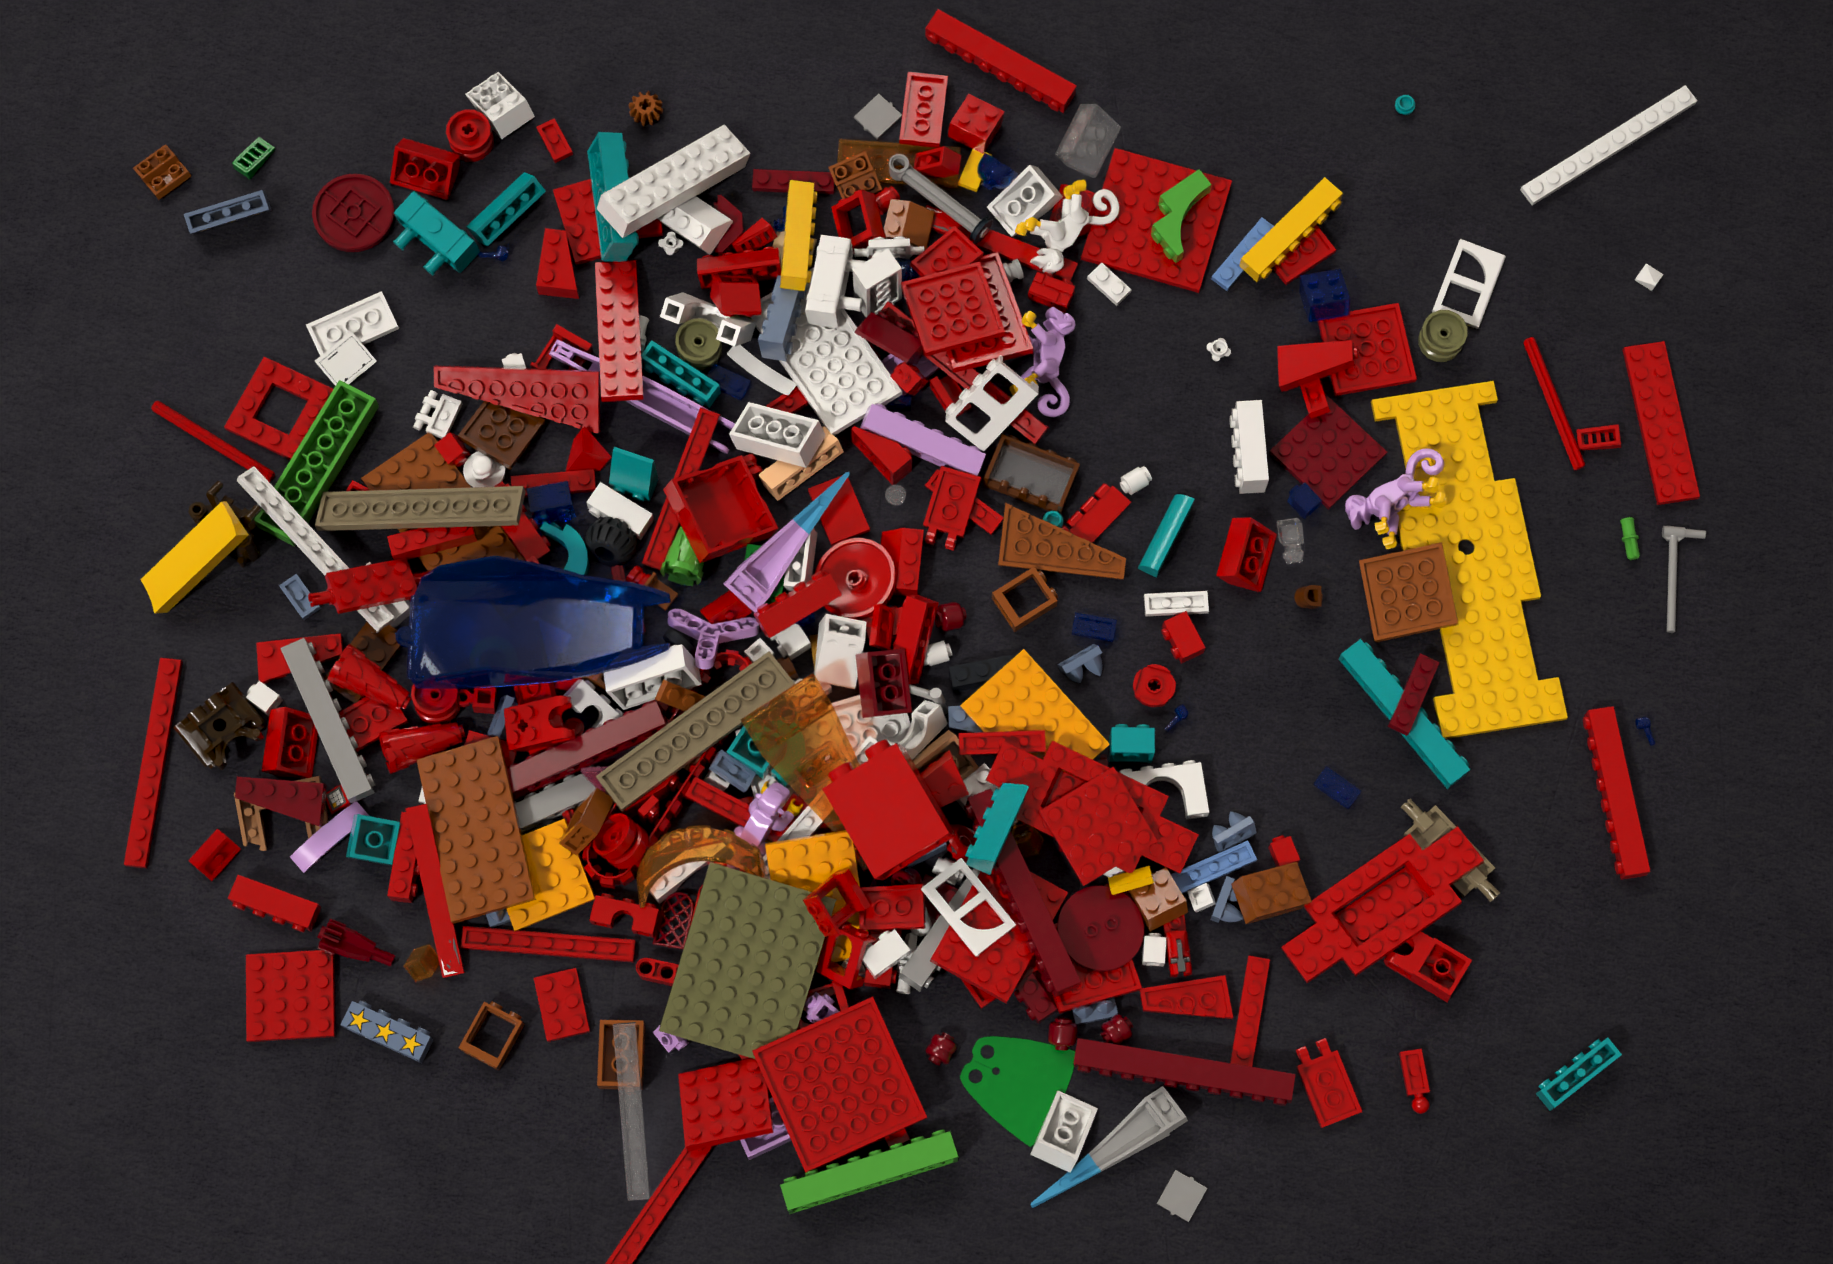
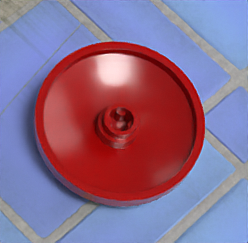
M852 538L837 543L822 556L815 573L818 571L829 572L842 594L826 604L824 608L835 616L855 620L872 616L874 604L886 605L891 599L897 584V569L891 555L879 543L865 538Z

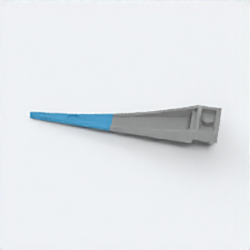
M1163 1086L1146 1096L1109 1135L1073 1167L1071 1173L1067 1172L1031 1202V1207L1033 1208L1164 1139L1170 1135V1132L1187 1122V1117Z

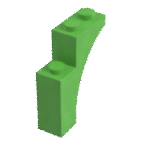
M1200 169L1160 195L1159 209L1166 216L1152 225L1151 236L1157 244H1161L1165 255L1169 259H1173L1175 263L1182 260L1184 253L1180 233L1183 220L1192 206L1210 193L1212 184Z

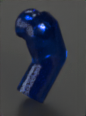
M787 205L783 207V218L773 221V227L778 232L785 231Z

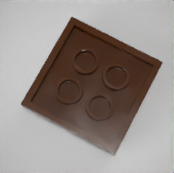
M484 401L459 433L458 440L511 470L545 425V420L541 417Z

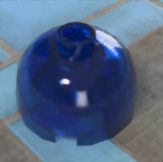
M984 153L977 165L978 177L983 181L981 185L990 191L993 188L1004 190L1018 176V173L1002 164L987 153Z

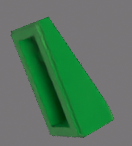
M258 137L232 162L235 170L251 179L275 151V147ZM262 145L267 150L264 152L261 149H259L258 146ZM256 151L261 155L258 157L253 152ZM251 156L255 161L252 162L248 158ZM246 162V163H248L250 166H249V167H246V166L243 165V164Z

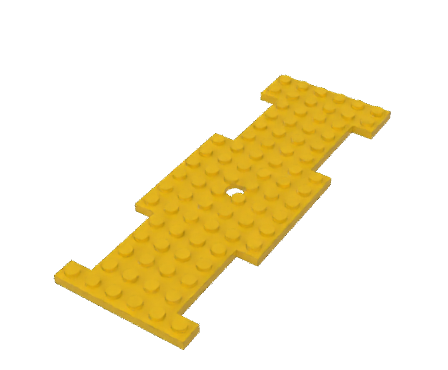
M1494 381L1372 399L1371 401L1375 422L1389 419L1396 420L1405 468L1410 456L1416 451L1425 448L1437 451L1444 460V468L1439 474L1428 475L1422 469L1421 462L1427 460L1430 466H1433L1436 461L1432 458L1421 459L1416 465L1414 480L1427 483L1430 477L1437 478L1440 483L1437 492L1445 493L1446 498H1448L1445 506L1438 508L1431 504V506L1413 507L1407 504L1397 513L1399 515L1398 534L1402 551L1441 542L1444 548L1459 625L1440 629L1453 694L1433 698L1438 725L1444 739L1561 721L1568 718L1559 677L1538 680L1521 602L1540 599V589L1515 478L1494 481L1478 408L1479 405L1497 403L1498 399ZM1426 489L1418 492L1420 496H1431V498L1436 496V493L1428 492ZM1460 541H1471L1474 545V551L1469 555L1459 551L1458 544Z

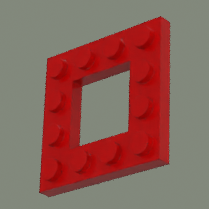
M263 357L224 428L291 460L332 393L333 388ZM273 386L308 401L289 435L255 419Z

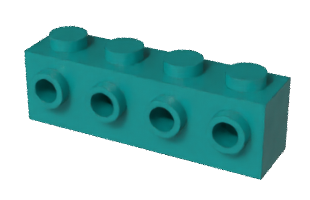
M524 172L471 221L466 228L479 243L488 246L546 191L533 175Z
M651 340L641 354L642 368L650 374L655 373L666 385L672 384L675 386L676 391L681 395H688L693 398V402L709 409L720 395L721 391L718 383Z
M1608 1037L1602 1042L1600 1039H1597L1588 1046L1591 1050L1584 1055L1581 1052L1572 1059L1573 1065L1569 1068L1564 1065L1555 1072L1557 1077L1554 1080L1550 1081L1548 1078L1538 1086L1541 1090L1536 1095L1549 1111L1558 1106L1622 1055Z

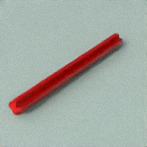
M1534 337L1524 340V346L1573 469L1579 470L1585 466L1584 460Z
M155 401L151 409L155 413L247 470L255 466L268 482H271L274 478L275 473L162 402Z

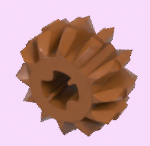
M647 91L646 95L639 92V97H632L633 102L629 103V109H631L629 113L631 117H634V122L638 123L641 121V124L644 126L646 122L653 125V119L659 121V115L663 113V108H661L663 104L661 100H658V95L654 94L651 96L650 92Z

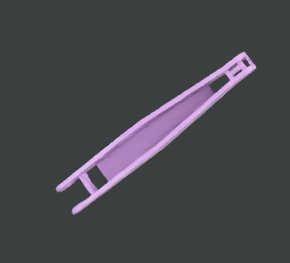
M556 340L549 353L551 357L570 366L574 370L600 371L598 357L576 349L560 340ZM576 355L592 362L589 370H586L574 363L572 358ZM642 376L644 400H628L626 402L690 435L699 409L704 407ZM721 416L719 417L718 422L732 430L735 423ZM711 439L709 446L726 454L729 452L726 446Z

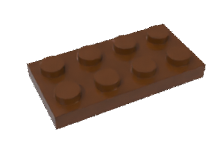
M366 622L350 644L363 652L368 659L380 666V669L384 671L408 638L389 624L377 632ZM331 668V669L329 670V672L326 674V676L324 677V680H327L328 675H329L330 671L332 670V668ZM330 683L334 691L353 704L363 699L362 696L348 689H342Z

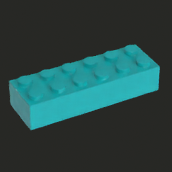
M598 132L587 151L602 261H626L639 242V235L636 231L622 238L597 210L601 194L630 178L627 173L629 162L625 158L626 142L623 141L622 133Z

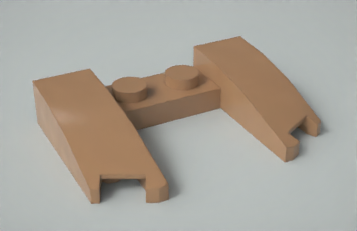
M320 776L296 780L300 782L322 783ZM235 798L243 846H247L248 842L261 845L259 850L267 851L261 811L266 808ZM326 803L323 826L328 823ZM305 822L308 839L322 828Z

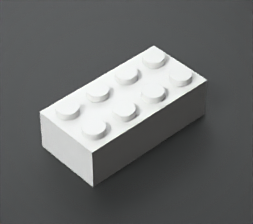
M889 249L876 252L872 259L867 262L862 261L858 263L853 269L854 298H862L861 311L865 317L871 312L878 313L888 301L894 304L902 299V268Z
M1262 400L1237 401L1235 409H1232V415H1230V428H1234L1231 443L1232 448L1236 447L1235 455H1233V465L1237 467L1235 486L1239 487L1240 494L1263 493L1268 484L1269 476Z
M748 402L729 433L738 450L807 468L826 436L819 420Z
M682 644L673 645L668 649L652 652L650 655L634 658L629 662L616 664L603 670L606 692L623 710L656 700L655 697L663 679L686 689L702 685L699 668L695 666V658Z

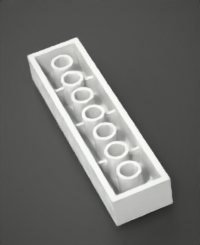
M722 125L601 194L597 210L618 234L624 238L745 168L750 152L725 125Z

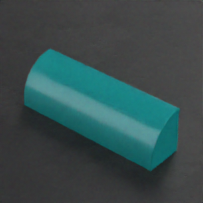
M1182 494L1174 495L1138 566L1139 570L1157 578L1193 507L1194 498Z

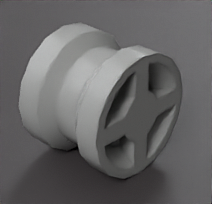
M1018 259L1013 260L1009 264L1003 263L1009 283L1013 279L1024 278Z

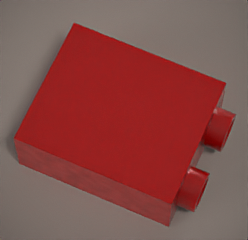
M887 739L881 740L869 747L864 752L868 761L855 769L850 762H846L829 772L828 777L832 783L822 788L874 879L881 881L957 836L905 747L897 743L891 746Z

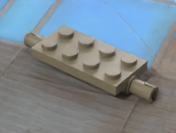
M1410 798L1400 807L1414 821V825L1404 833V836L1411 834L1422 850L1456 828L1436 805L1426 813ZM1473 845L1483 858L1484 863L1452 884V887L1462 897H1465L1473 888H1478L1491 902L1500 894L1487 880V876L1495 867Z

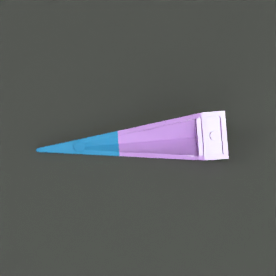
M850 472L843 474L739 565L724 582L723 585L754 613L771 596L790 563L848 478Z

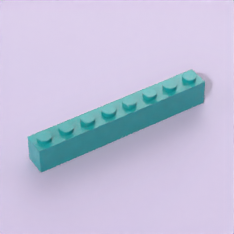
M1360 639L1341 653L1339 661L1390 720L1403 692L1400 686L1401 683L1395 675H1391L1386 670L1387 666L1384 661L1375 657L1372 647ZM1420 707L1409 734L1406 736L1401 733V735L1442 784L1449 789L1467 775L1470 771L1469 763L1463 756H1459L1454 751L1455 746L1452 742L1444 739L1440 728L1428 720L1426 711Z

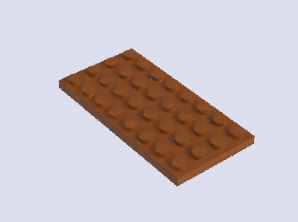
M431 433L425 434L361 478L370 491L471 488L455 465H448L434 446L438 441ZM475 526L477 542L418 557L427 571H431L430 575L433 576V579L455 609L467 603L525 561L500 526ZM402 528L398 529V531L401 533L417 528Z
M492 737L417 759L425 802L428 804L441 866L440 872L451 922L453 924L536 900L500 737Z

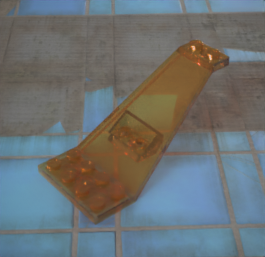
M812 673L740 720L759 753L833 832L843 831L846 829L822 788L832 783L828 773L836 767L850 762L855 769L860 764L835 709L816 676ZM830 755V758L825 760V757ZM809 767H812V770L810 772H807V769ZM854 845L856 861L864 871L868 867Z

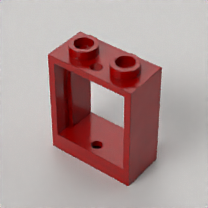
M857 190L852 196L839 200L836 205L831 207L838 236L851 239L853 254H855L854 248H867L869 240H873V238H886L874 193ZM861 204L867 230L853 237L847 212Z

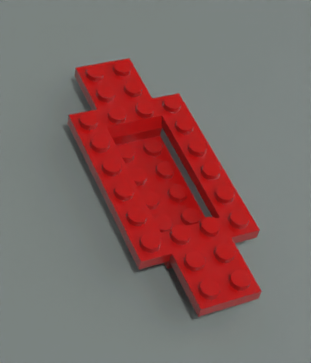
M1053 740L1043 760L1003 741L985 781L1000 788L1003 783L1029 786L1016 820L1054 837L1039 810L1086 783L1085 781L1088 782L1110 768ZM1117 772L1135 804L1139 806L1138 809L1158 842L1116 867L1125 872L1132 873L1140 857L1143 856L1180 874L1199 834L1160 816L1169 796Z
M1456 827L1424 850L1421 849L1411 834H1408L1317 896L1310 904L1305 905V910L1316 924L1281 948L1306 983H1309L1341 960L1357 976L1462 904V901L1450 885L1484 863V860L1459 827ZM1405 865V867L1402 870H1400L1399 872L1385 880L1383 883H1381L1380 885H1378L1377 887L1363 895L1361 898H1359L1358 900L1344 908L1339 913L1335 914V912L1340 910L1342 907H1344L1345 905H1347L1348 903H1350L1351 901L1362 895L1364 892H1366L1367 890H1369L1370 888H1372L1373 886L1381 882L1383 879H1385L1386 877H1388L1389 875H1391L1392 873H1394L1395 871H1397Z

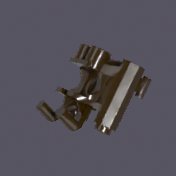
M217 481L206 493L211 505L205 506L201 502H195L190 505L188 513L197 526L220 502L227 501L249 534L230 552L231 555L237 558L240 567L244 568L246 561L254 562L259 559L260 551L255 544L253 535L258 531V526L254 519L261 512V508L255 505L250 511L245 507L241 510L233 505L234 500L226 495L219 501L216 494L223 488V484Z
M234 682L228 684L220 692L213 694L204 702L203 706L200 705L195 708L186 718L173 727L205 768L207 766L210 769L215 766L220 770L226 768L225 748L235 737L246 736L255 741H261L264 738L260 732L265 728L263 724L265 722ZM219 718L226 722V728L220 732L213 728L214 721Z

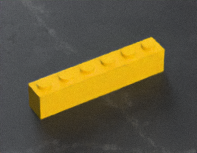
M1324 177L1241 258L1239 267L1256 282L1261 278H1267L1272 272L1271 268L1276 264L1280 265L1285 260L1286 254L1290 250L1293 252L1300 245L1299 241L1303 237L1308 238L1312 234L1314 226L1317 224L1321 225L1327 219V214L1331 210L1335 211L1342 204L1341 198L1343 193Z
M790 180L780 281V288L805 291L806 283H810L811 271H808V267L812 265L813 255H810L809 251L813 250L814 239H810V235H814L815 223H811V219L815 220L816 207L812 206L817 201V192L814 191V183Z

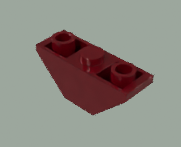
M717 195L718 202H714V209L733 221L714 248L715 253H719V256L724 253L732 252L734 250L732 243L743 234V215L724 196Z

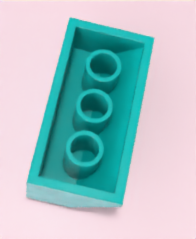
M1003 783L1000 789H995L991 798L994 801L992 808L987 807L982 818L986 821L983 827L978 826L974 838L977 839L975 845L970 844L965 854L968 857L966 865L991 875L1025 800L1029 786Z

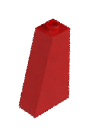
M1352 340L1277 346L1279 387L1282 392L1288 391L1318 378L1321 379L1355 366V359L1359 357L1358 347H1354Z

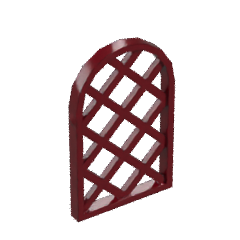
M682 892L673 893L664 900L653 945L684 949L695 908L693 900L687 894ZM676 897L678 901L671 905L669 900ZM688 898L690 904L685 907L682 901ZM680 903L683 909L676 913L674 907ZM672 910L674 916L667 919L665 914ZM685 912L688 918L681 921L679 915ZM676 918L679 924L673 928L670 922ZM686 922H688L687 929L684 926ZM668 924L671 930L664 934L661 928ZM682 927L684 933L678 936L675 930ZM659 931H660L662 937H660V938L658 939V935H659ZM673 933L676 939L669 942L667 936ZM664 939L667 944H663V943H659V942ZM678 941L680 946H675L673 944Z

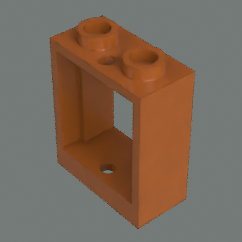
M1035 566L992 592V600L1014 632L1057 606L1058 595L1052 587L1049 589L1045 583L1047 581L1045 575L1041 570L1037 571ZM1033 577L1048 601L1019 618L1004 594Z
M596 788L576 808L559 844L577 856L598 835L612 806L613 799L605 792Z
M493 1001L490 1004L483 1002L459 1049L499 1071L525 1024L521 1021L522 1017L512 1011L509 1014L503 1012V1007ZM489 1012L515 1025L498 1058L471 1045Z

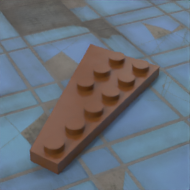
M1005 503L998 566L1031 569L1035 566L1037 570L1124 580L1125 557Z

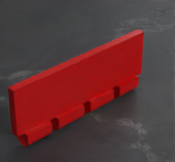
M1105 483L1094 493L1099 499L1098 501L1091 496L1080 507L1085 515L1076 511L1066 522L1071 529L1069 530L1064 525L1061 527L1062 529L1093 543L1131 504V501L1114 486L1110 488Z

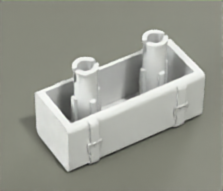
M821 235L819 246H817V256L810 289L806 298L805 313L808 324L838 328L842 309L861 311L862 298L845 297L849 272H853L854 267L862 261L852 259L853 248L851 239Z

